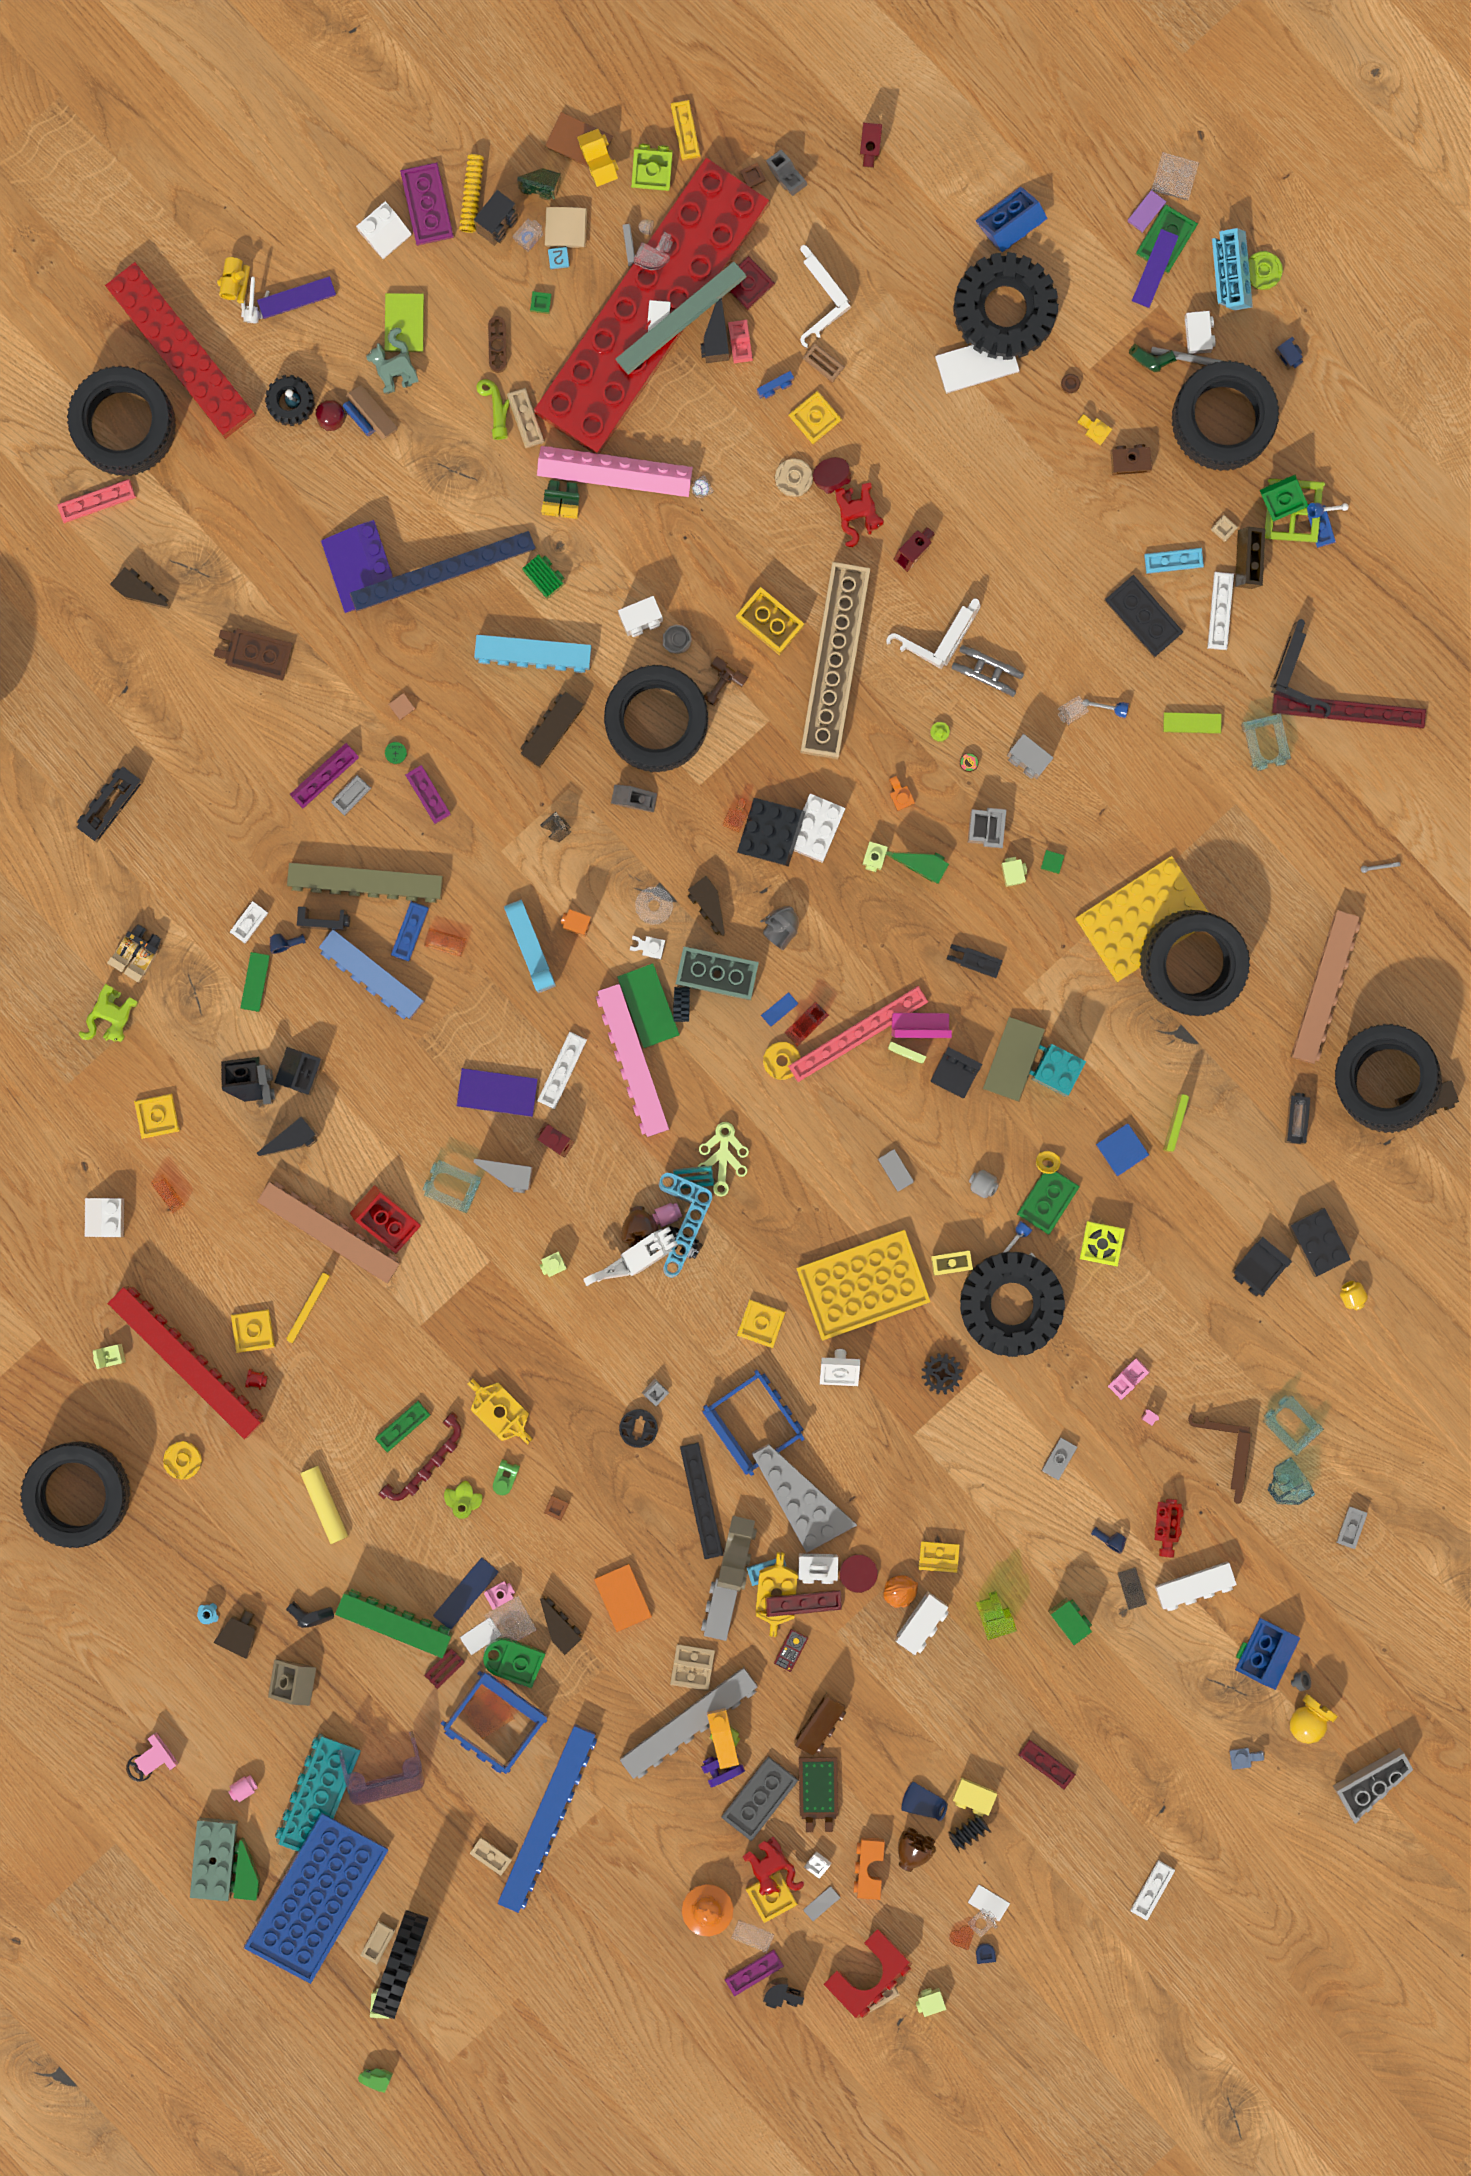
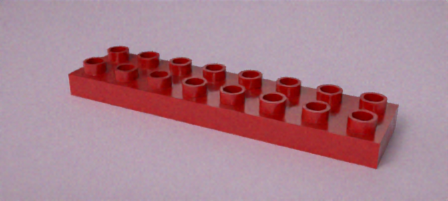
M705 158L635 261L650 268L659 267L665 263L666 265L659 269H648L634 262L535 407L534 413L592 453L600 454L684 331L683 329L630 374H627L615 359L648 332V327L651 323V320L648 321L649 301L671 302L670 313H672L730 264L768 208L770 200L708 158Z

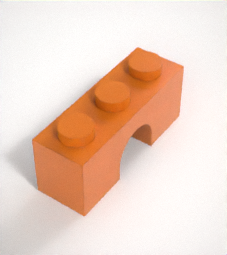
M861 1838V1843L857 1842L856 1854H860L859 1862H855V1873H858V1881H854L853 1893H857V1898L880 1900L882 1880L879 1877L870 1876L867 1872V1867L873 1861H883L884 1839Z

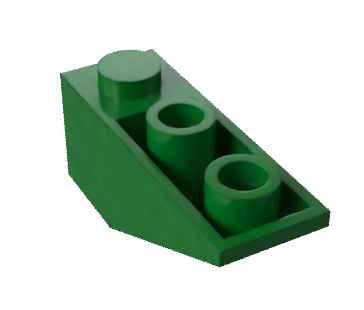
M241 1838L239 1843L235 1845V1854H238L237 1862L233 1864V1874H236L235 1881L231 1883V1893H234L233 1898L257 1901L260 1877L244 1838Z

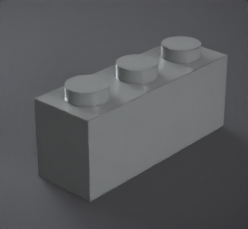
M716 1578V1582H711L709 1593H713L711 1601L707 1600L705 1612L709 1613L707 1620L703 1619L701 1631H704V1636L726 1641L737 1591L717 1587L718 1578Z

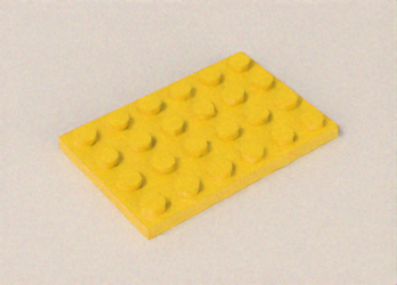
M1171 856L1075 919L1117 983L1140 968V952H1142L1141 948L1144 945V939L1146 940L1151 928H1154L1155 924H1158L1161 919H1165V916L1177 913V911L1190 909L1208 911ZM1194 932L1188 933V934H1186V935L1180 937V938L1172 945V947H1173L1174 945H1176L1177 943H1179L1180 941H1182V940H1184L1185 938H1187L1188 936H1190L1191 934H1193Z
M905 1230L796 1268L822 1341L930 1303Z

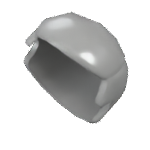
M673 625L663 634V647L670 653H684L691 645V633L685 626Z

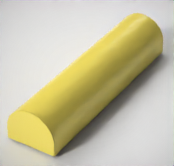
M319 1466L300 1473L330 1544L348 1537Z

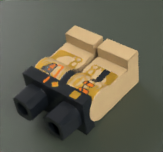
M139 924L131 932H127L116 952L107 963L120 972H124L125 975L136 982L141 983L160 951L158 948L162 938L152 934L148 942L145 941L142 937L147 929Z

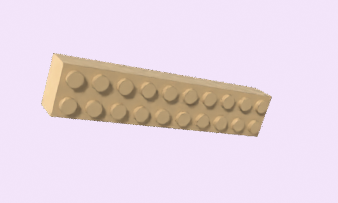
M832 562L800 752L802 754L832 759L839 758L870 568Z

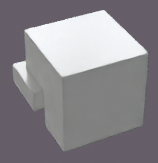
M987 808V811L971 810L967 843L983 844V847L1003 848L1006 810Z

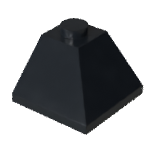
M252 1057L221 1061L222 1091L244 1102L262 1100V1088L259 1085L257 1066L260 1065V1058Z

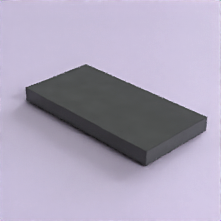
M768 1756L721 1818L752 1841L799 1779Z

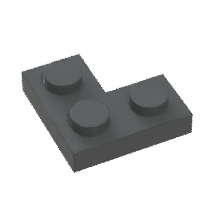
M259 1065L257 1070L259 1085L262 1088L263 1104H273L276 1096L275 1089L271 1088L270 1081L273 1080L272 1069L268 1068L267 1065Z

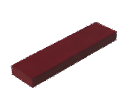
M831 1590L765 1597L766 1616L774 1617L842 1610L841 1591Z

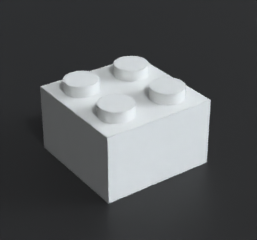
M654 596L618 610L627 636H639L643 634L642 631L644 629H656L663 622Z

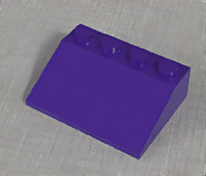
M374 520L321 540L345 613L355 610L350 592L393 578Z

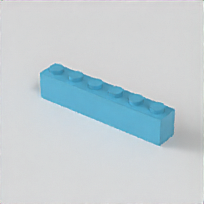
M476 635L474 658L479 660L478 663L490 664V661L498 662L497 665L509 666V663H516L517 667L528 668V665H536L537 669H547V666L555 667L557 671H566V668H572L574 672L585 673V670H590L592 647L585 644Z

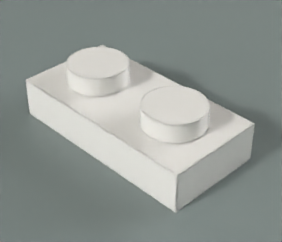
M252 901L230 933L246 944L268 915V912Z

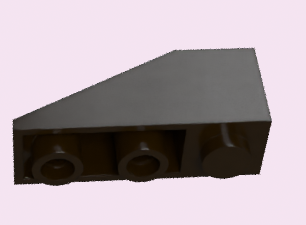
M124 567L110 583L127 600L166 609L170 608L167 604L169 600L161 593L159 595L152 591L154 587L147 581L143 583L139 580L138 577L140 575L132 568L128 570Z
M705 876L688 889L690 894L687 896L693 904L697 903L700 906L699 912L705 920L709 918L713 923L710 926L717 935L720 933L724 936L725 932L718 891L707 876Z
M542 1596L540 1601L551 1641L566 1655L582 1640L580 1636L582 1632L576 1625L571 1626L567 1622L569 1618L564 1612H558L554 1608L556 1604L549 1597L545 1598Z

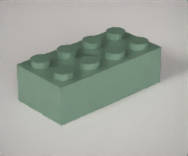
M683 946L676 985L751 1001L759 962ZM716 970L721 972V976L719 978H716L713 975V973Z
M201 1817L197 1820L190 1898L218 1901L230 1900L238 1821ZM211 1857L216 1858L217 1862H216V1863H212V1862L210 1861V1858H211Z

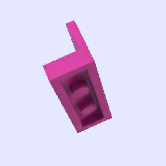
M892 1013L891 1036L895 1038H952V1030L949 1029V1014Z

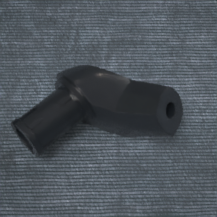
M293 1601L286 1608V1611L298 1621L297 1626L301 1628L313 1627L334 1619L332 1607L308 1613Z

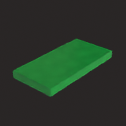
M654 964L617 976L643 1048L680 1036Z

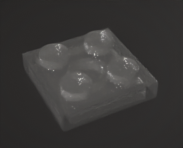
M1162 152L1152 191L1188 201L1199 162Z
M519 1596L484 1615L497 1639L508 1638L518 1641L537 1630Z

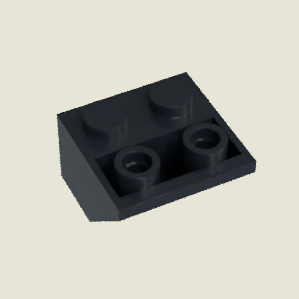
M287 1047L274 1083L311 1095L323 1059Z

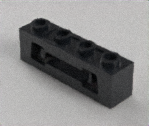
M125 767L116 769L112 775L113 780L110 784L106 783L102 787L100 797L98 799L95 798L88 807L90 810L86 815L82 814L77 821L78 826L76 828L95 842L100 840L143 783L142 780ZM117 787L125 794H120V796L117 798V800L114 802V804L102 818L104 819V821L102 822L95 815H99V813L102 811V809L105 807V805L117 791Z

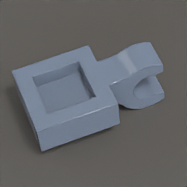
M1248 1747L1229 1750L1232 1770L1250 1768L1251 1761L1264 1760L1263 1751L1249 1753Z

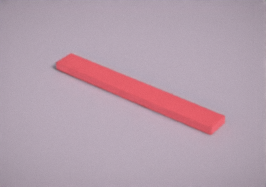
M917 986L788 1067L797 1082H800L891 1026L892 1013H912L928 1003V1000L920 987Z

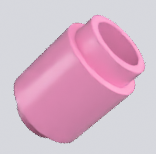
M669 1203L654 1209L655 1214H652L656 1224H660L661 1227L676 1222L678 1218L682 1217L677 1203Z
M251 1775L230 1785L231 1790L228 1792L234 1801L238 1800L241 1802L255 1793L258 1786Z

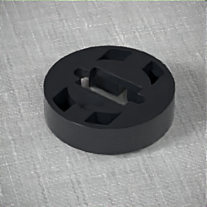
M634 1409L627 1412L619 1425V1432L623 1441L635 1448H642L651 1444L658 1431L655 1417L643 1409ZM627 1416L633 1417L628 1422H624ZM642 1416V1420L645 1421L642 1437H638V1440H635V1436H632L635 1420ZM649 1421L654 1422L655 1428L650 1426ZM622 1429H626L628 1436L623 1435ZM649 1434L653 1435L650 1440H644Z

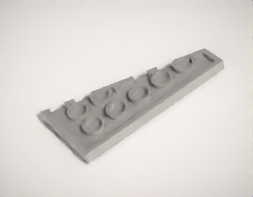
M770 1444L752 1452L806 1553L857 1526L852 1519L806 1479Z

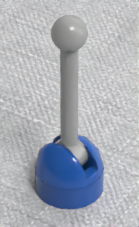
M1088 699L1082 701L1085 707L1090 705L1114 710L1115 714L1121 718H1126L1129 703L1120 702L1116 706L1090 702Z

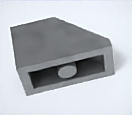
M614 785L611 803L627 808L654 812L657 793L632 786Z

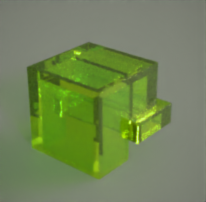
M996 1591L988 1593L990 1598L975 1602L987 1640L1017 1631L1009 1607L1002 1609Z

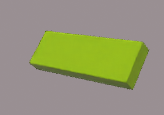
M1164 712L1163 732L1221 734V714Z

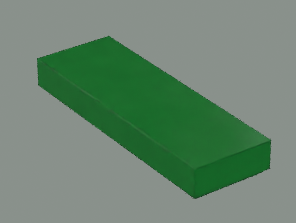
M251 952L240 1009L260 1012L270 955Z
M418 1400L381 1432L375 1440L388 1453L431 1414Z

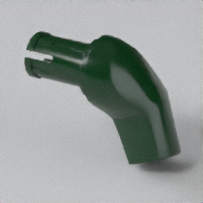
M1135 343L1129 349V354L1137 362L1153 372H1161L1162 367L1177 361L1173 350L1156 357V355L1150 354Z

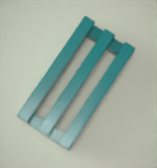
M712 1165L673 1170V1174L677 1176L679 1174L708 1171L709 1174L684 1176L681 1178L688 1181L709 1179L708 1181L693 1183L702 1187L714 1186ZM682 1186L680 1189H686V1188H689V1187H688V1186Z

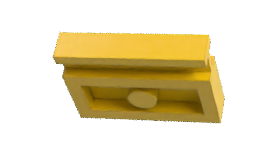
M921 1541L919 1570L957 1573L960 1545Z

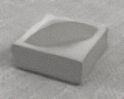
M654 1379L642 1394L657 1406L669 1392Z

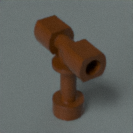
M716 656L710 667L719 672L718 677L720 679L711 693L707 691L704 695L705 700L713 706H716L719 699L717 696L726 683L731 684V682H734L742 688L748 679L740 671H734L728 667V663Z

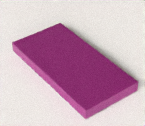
M438 163L400 170L416 245L454 238Z

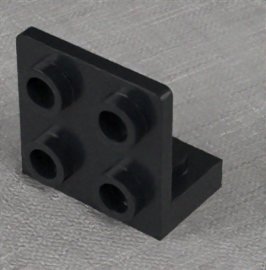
M947 1047L930 1081L961 1098H965L983 1064Z

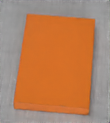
M630 1564L594 1579L616 1632L652 1617Z

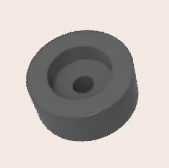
M1306 1671L1297 1672L1294 1679L1291 1680V1685L1299 1691L1309 1690L1311 1688L1310 1675Z

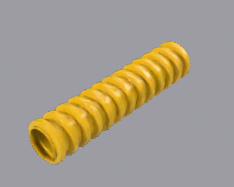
M478 154L467 156L469 161H467L468 167H466V171L468 172L465 173L467 178L465 179L466 184L463 191L465 196L462 198L464 200L462 203L463 208L461 209L463 214L460 216L462 220H460L461 226H459V230L467 233L476 231L474 218L478 214L477 208H479L477 202L480 200L478 197L481 190L479 185L482 183L480 179L483 172L481 167L484 166L482 163L484 157Z

